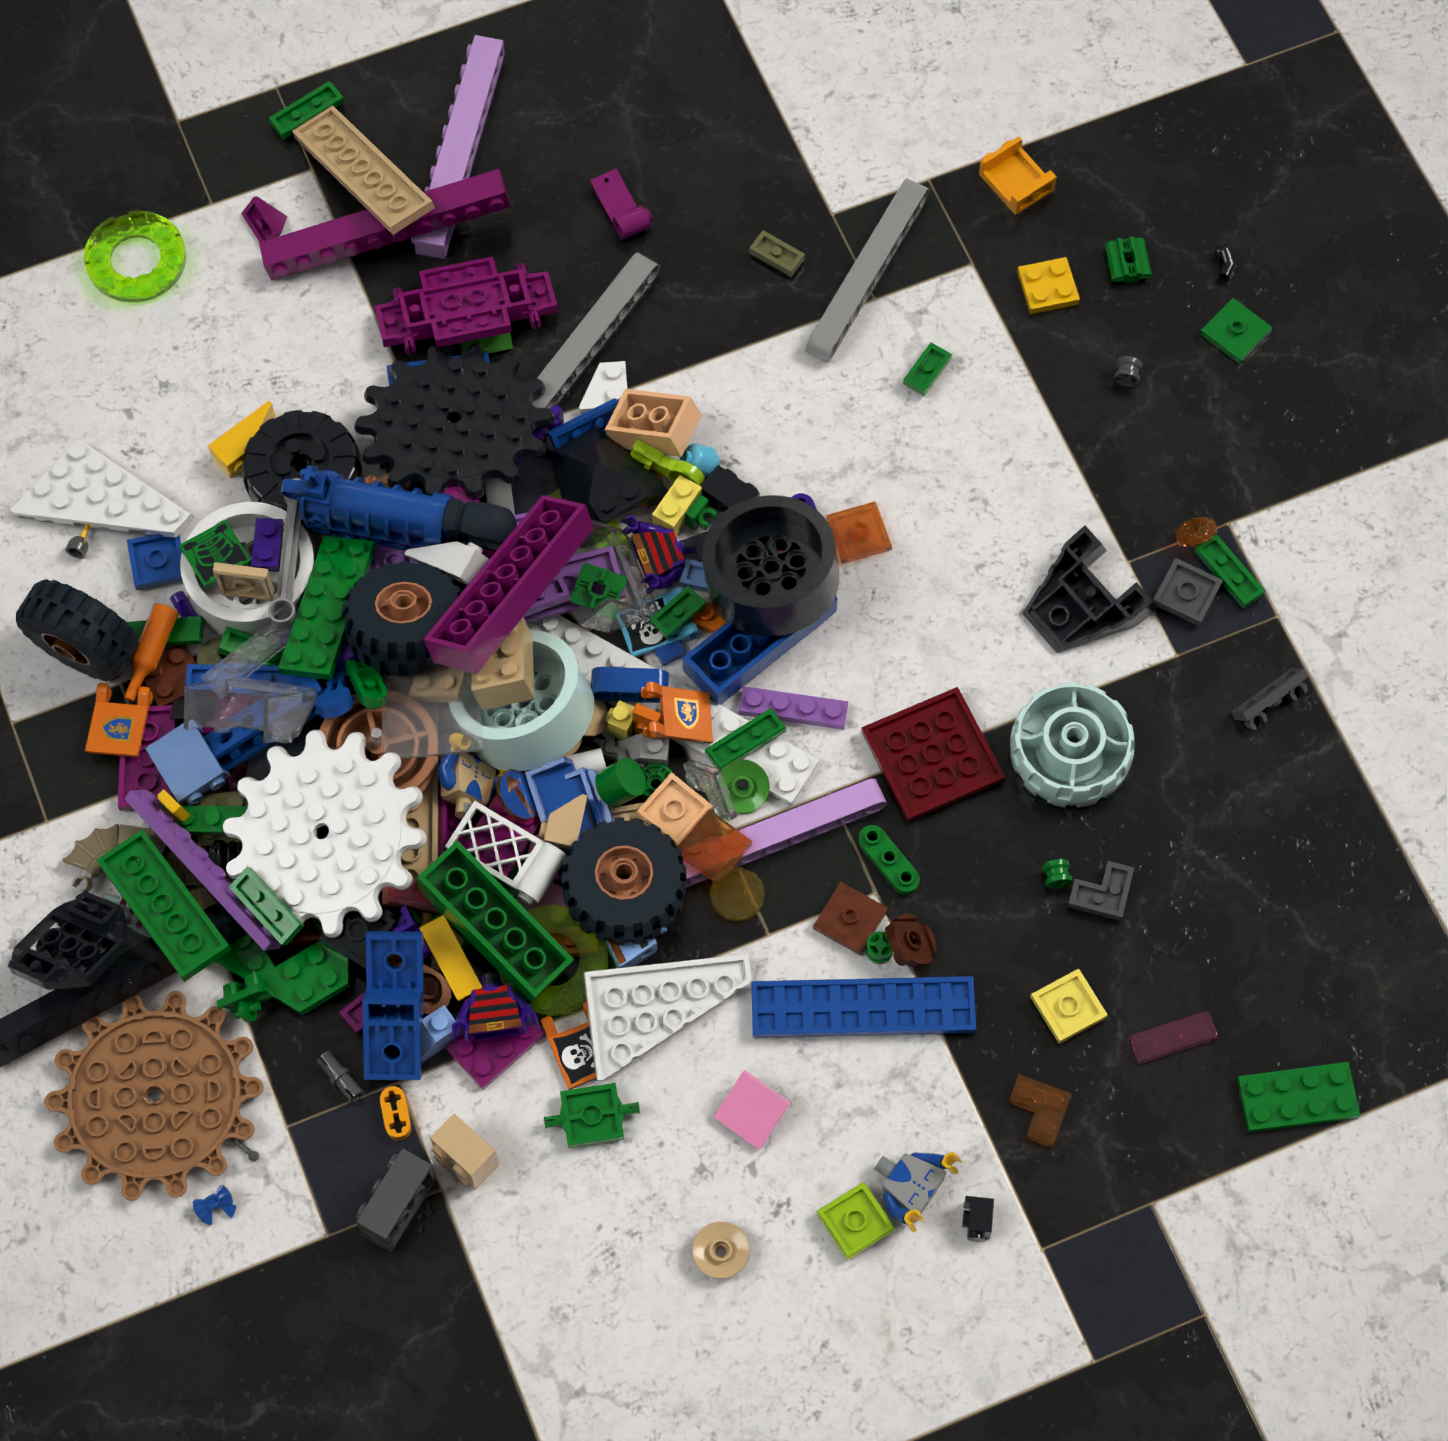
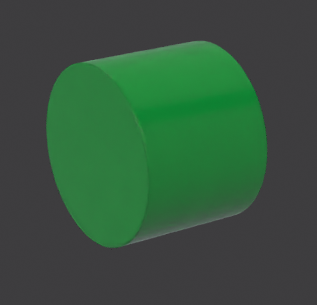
M622 758L597 773L595 786L600 798L607 805L619 807L644 793L646 779L642 769L635 761L629 758Z

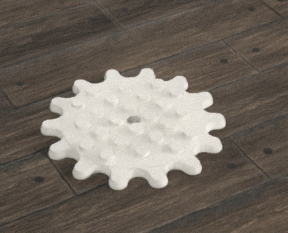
M313 730L306 736L305 749L296 757L290 756L281 746H274L268 750L267 760L271 769L269 775L264 780L258 781L251 777H245L238 782V792L248 801V808L241 817H231L225 820L223 831L228 837L239 839L243 846L240 855L228 862L226 871L229 877L236 879L246 867H251L302 923L308 918H317L322 924L325 936L336 938L343 930L344 916L350 911H358L369 922H375L381 917L382 907L378 896L384 887L391 886L399 890H405L411 886L412 875L403 868L401 857L407 850L423 847L426 844L427 836L422 829L410 827L407 824L406 815L411 808L421 803L423 795L417 787L411 786L399 789L394 785L393 776L401 766V758L398 754L388 752L380 759L371 761L365 756L367 740L362 733H351L342 747L334 750L328 747L325 734L322 731ZM327 825L329 828L328 836L324 839H318L317 828Z

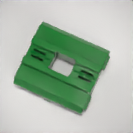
M1134 236L1123 240L1122 238H1117L1115 241L1105 243L1108 258L1107 265L1110 268L1112 281L1130 283L1152 277L1144 238H1134ZM1132 258L1133 263H1127L1125 259Z
M585 562L580 569L578 580L570 596V602L613 617L616 613L620 596L625 589L627 577ZM594 584L605 588L603 596L591 592Z

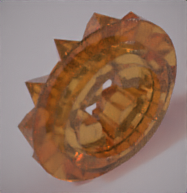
M1209 517L1189 519L1176 530L1177 541L1183 546L1190 545L1195 547L1197 544L1203 545V542L1211 541L1212 536L1217 534V524L1215 520Z

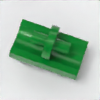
M251 973L245 976L246 988L243 990L241 984L237 982L223 985L224 998L217 1000L218 1009L227 1008L234 1014L236 1019L242 1018L247 1023L255 1021L257 1019V1011L261 1010L260 1003L275 997L274 989L266 987L263 975L258 973Z

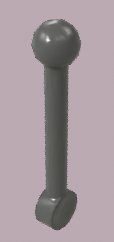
M229 1138L248 1155L250 1161L255 1162L259 1159L257 1151L250 1150L239 1139Z

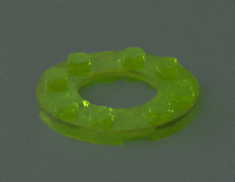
M128 211L127 215L108 218L92 232L85 246L84 263L91 282L104 295L122 302H143L164 294L179 280L185 268L186 248L179 230L165 217L148 211ZM139 237L148 239L156 244L160 250V259L158 265L152 269V272L131 278L130 276H122L113 268L111 257L114 249L120 243Z
M544 905L527 911L548 933H559L570 938L577 946L580 954V963L576 974L567 983L559 986H549L530 1004L533 1012L546 1016H559L582 1008L583 1002L587 1001L583 973L608 969L606 943L597 940L596 934L592 932L586 934L581 930L580 923L574 922L569 915V908L567 906ZM499 973V976H500V979H501L502 984H503V985H511V984ZM511 985L512 992H518V991Z

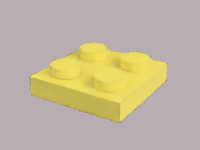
M1079 969L1041 988L1030 996L1058 1044L1107 1019L1108 1016Z

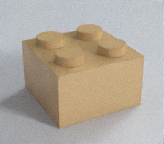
M455 1113L430 1137L433 1146L431 1150L435 1154L434 1158L444 1168L450 1166L456 1173L454 1175L455 1178L465 1187L470 1184L476 1190L499 1166L496 1151Z

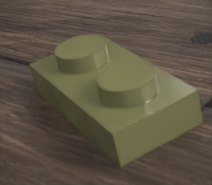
M762 230L749 248V254L792 277L805 259L803 252Z

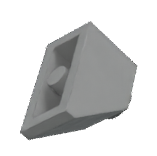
M644 733L616 741V746L624 748L629 759L644 764V767L650 764H662L668 767L670 738L650 739L645 738Z

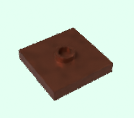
M840 881L813 925V929L861 956L867 946L868 938L871 934L875 933L886 915L888 907Z

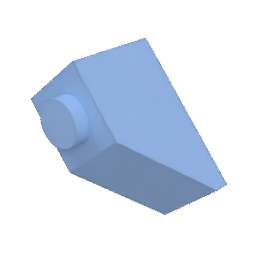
M445 1005L421 1021V1063L443 1050L453 1041L452 1025L456 1021Z

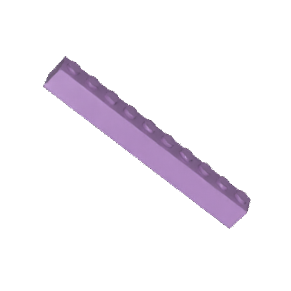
M475 35L473 43L468 45L466 52L468 60L461 67L460 78L462 80L455 87L454 98L456 100L454 105L451 104L449 107V124L444 125L442 132L443 144L437 148L436 160L438 161L436 166L431 168L430 187L427 186L425 188V191L469 178L505 56L503 40ZM455 224L451 227L431 231L428 234L411 237V243L415 245L416 254L445 259Z

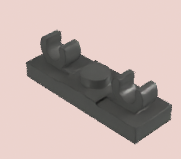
M1290 668L1231 712L1234 719L1244 721L1245 726L1249 730H1256L1257 727L1254 724L1256 716L1260 722L1265 723L1268 721L1266 714L1261 712L1266 707L1273 708L1282 702L1281 698L1285 695L1289 700H1297L1294 694L1296 687L1300 693L1308 692L1306 684L1302 682L1308 677L1304 669Z

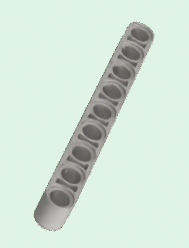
M907 178L903 181L811 334L805 352L826 362L831 361L923 207L929 194V188Z
M639 252L631 257L537 377V379H540L545 384L546 390L542 396L533 401L532 405L538 408L550 409L559 403L656 278L660 268L658 263Z

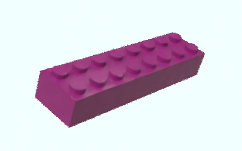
M545 495L540 497L423 639L433 663L474 674L480 671L593 531L594 526L585 504Z

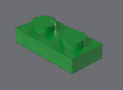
M930 342L903 379V384L925 397L951 361L952 354Z
M687 586L649 619L650 624L669 640L707 607V604L692 588Z

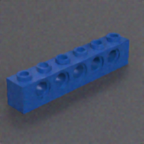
M298 677L208 733L203 738L221 767L229 771L317 716L315 700L325 692L326 688L320 679Z

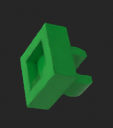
M701 494L685 513V525L692 530H695L698 525L700 528L708 530L709 523L704 518L711 517L713 520L717 518L716 511L709 508V499Z

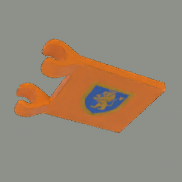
M648 682L646 687L641 688L642 698H660L662 724L650 722L649 727H644L645 738H670L708 744L713 742L709 692L666 687L655 682Z
M99 683L96 689V702L85 752L139 758L148 711L153 701V693L149 687H140L137 705L108 703L112 690L107 683Z

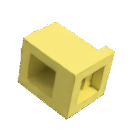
M619 700L616 707H611L606 716L605 722L608 723V726L604 731L610 732L614 735V738L619 740L631 737L633 734L632 711L634 706Z

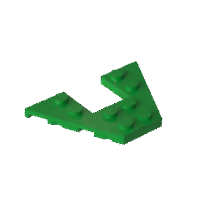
M312 917L319 933L322 934L323 930L320 920ZM242 928L245 936L228 944L231 951L215 961L231 973L241 977L244 981L245 976L251 973L263 975L265 986L274 989V999L286 1004L301 1015L306 1014L351 987V974L349 973L351 959L321 940L275 967L267 951H264Z

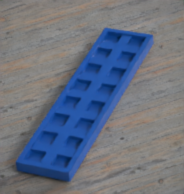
M973 976L751 981L753 1038L976 1033Z

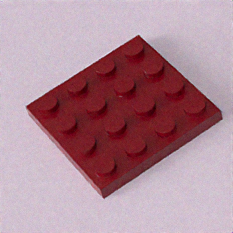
M958 687L861 727V733L907 823L1005 781V775Z

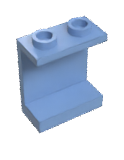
M191 718L145 748L176 800L185 806L198 803L202 800L204 793L209 790L219 789L226 783L225 780L231 776L228 771L221 767L201 735L204 731L199 723Z

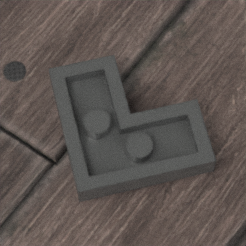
M1108 861L1102 885L1075 878L1068 907L1121 921L1134 867Z

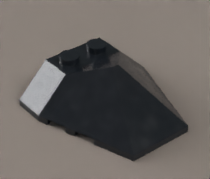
M593 427L551 451L561 498L585 504L594 526L593 531L580 545L581 547L604 535V525L643 503L650 509L660 503L668 492L654 471L645 469L644 464L631 458L628 451L597 427Z

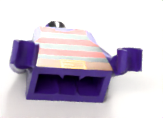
M628 515L620 521V523H625L628 526L622 530V533L624 535H628L631 532L634 533L631 535V547L643 577L641 584L645 583L646 588H648L646 593L651 594L654 590L671 588L682 575L685 566L684 556L696 552L692 537L678 541L673 529L640 522L634 516Z
M487 973L482 975L483 988L472 990L471 998L464 1001L456 1017V1022L452 1025V1040H455V1037L458 1035H464L465 1041L469 1040L470 1035L471 1042L524 1035V1033L528 1032V1026L535 1025L539 1029L540 1025L536 1013L533 1012L530 1004L519 992H512L511 985L499 986L497 973Z

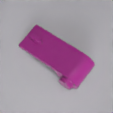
M617 168L590 180L591 186L621 240L650 229V223L653 222L650 211L647 208L644 209L642 206L636 205Z

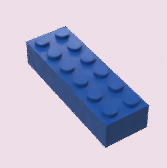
M835 597L829 609L813 624L787 635L770 637L752 635L738 630L726 622L682 658L683 671L703 692H709L711 700L717 705H721L836 613L838 598Z

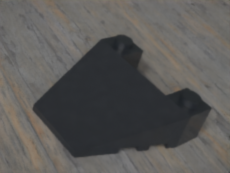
M1086 525L1065 542L1060 555L1055 563L1051 565L1048 575L1042 585H1039L1023 612L1026 619L1056 653L1137 626L1158 608L1137 582L1115 599L1094 576L1088 567L1107 550Z

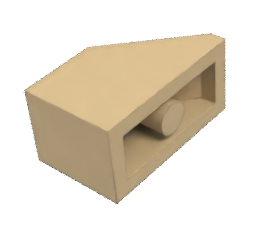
M582 794L550 813L547 821L541 822L538 837L543 838L542 841L552 844L561 851L569 853L571 844L574 841H578L588 795Z

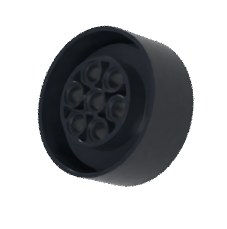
M778 495L759 496L744 500L727 509L714 521L703 542L702 564L711 603L723 620L745 633L770 637L797 632L813 624L824 615L836 597L840 579L832 529L819 511L803 501Z

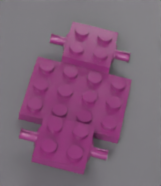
M493 257L419 271L422 289L403 292L398 287L397 295L396 288L392 290L394 300L385 304L375 305L383 346L389 347L404 344L405 352L411 354L409 348L411 347L413 354L416 352L414 341L434 337L436 347L511 333L510 322L529 318L533 329H536L535 322L537 328L541 327L539 316L558 312L548 271L527 273L524 263H521V268L518 263L515 266L516 270L497 273Z

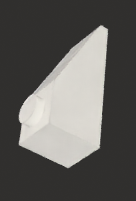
M457 541L407 549L404 553L415 563L421 562L428 564L432 568L437 567L446 576L449 575L452 579L469 585L489 560L482 554L483 549L471 542L468 545Z

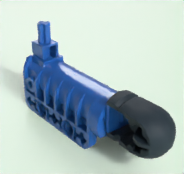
M307 466L306 469H301L300 480L283 479L280 494L284 497L300 501V516L307 529L312 532L333 537L374 541L376 545L401 550L444 544L447 539L451 542L464 541L467 545L471 542L482 549L497 551L517 526L514 514L505 507L474 501L464 503L461 499H455L453 495L434 492L432 496L426 495L418 488H415L413 492L405 491L401 485L397 484L393 488L384 487L381 481H375L374 484L364 483L361 477L348 480L344 478L343 474L330 470L319 471L315 466Z

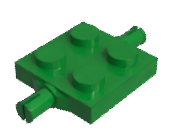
M616 1083L560 1091L562 1103L560 1115L544 1116L545 1129L562 1126L566 1133L568 1149L624 1140L622 1127L624 1116L640 1114L639 1102L622 1105L617 1095Z

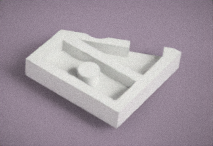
M625 361L599 363L579 405L580 414H584L614 398L620 401L625 389H627Z

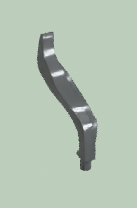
M603 731L601 733L603 739L593 737V744L601 748L604 759L619 761L622 758H628L625 749L616 746L614 735L610 732ZM635 761L641 769H644V764Z

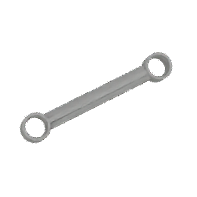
M284 497L287 504L277 596L268 607L270 621L279 629L291 627L297 615L295 606L292 603L302 518L299 510L300 501ZM287 607L291 609V615L284 620H278L273 617L274 612L278 608Z

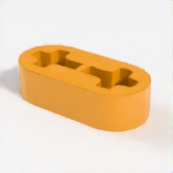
M390 1086L385 1088L380 1095L385 1129L392 1140L402 1141L410 1135L412 1130L407 1100L404 1092L399 1087ZM395 1094L396 1098H401L396 1102L398 1110L394 1111L390 1102H386L390 1100V1095ZM399 1116L401 1124L406 1125L402 1127L401 1133L391 1129L395 1127L394 1117Z

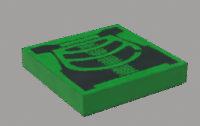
M226 520L179 545L180 550L205 590L217 584L213 573L215 562L248 567L251 565L250 557Z

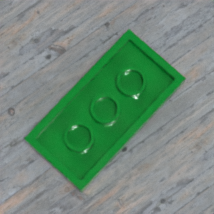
M1349 1062L1244 1075L1237 1078L1248 1133L1352 1120L1360 1117Z

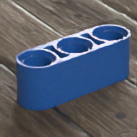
M596 667L591 671V689L594 699L599 701L620 700L622 702L660 703V698H642L641 688L646 687L648 682H655L666 687L669 686V673L662 669Z

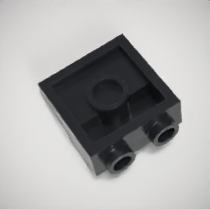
M382 906L381 917L375 922H369L358 911H350L343 918V930L338 937L329 938L322 933L319 940L366 969V932L393 931L394 927L396 928L398 925L393 920L396 915Z

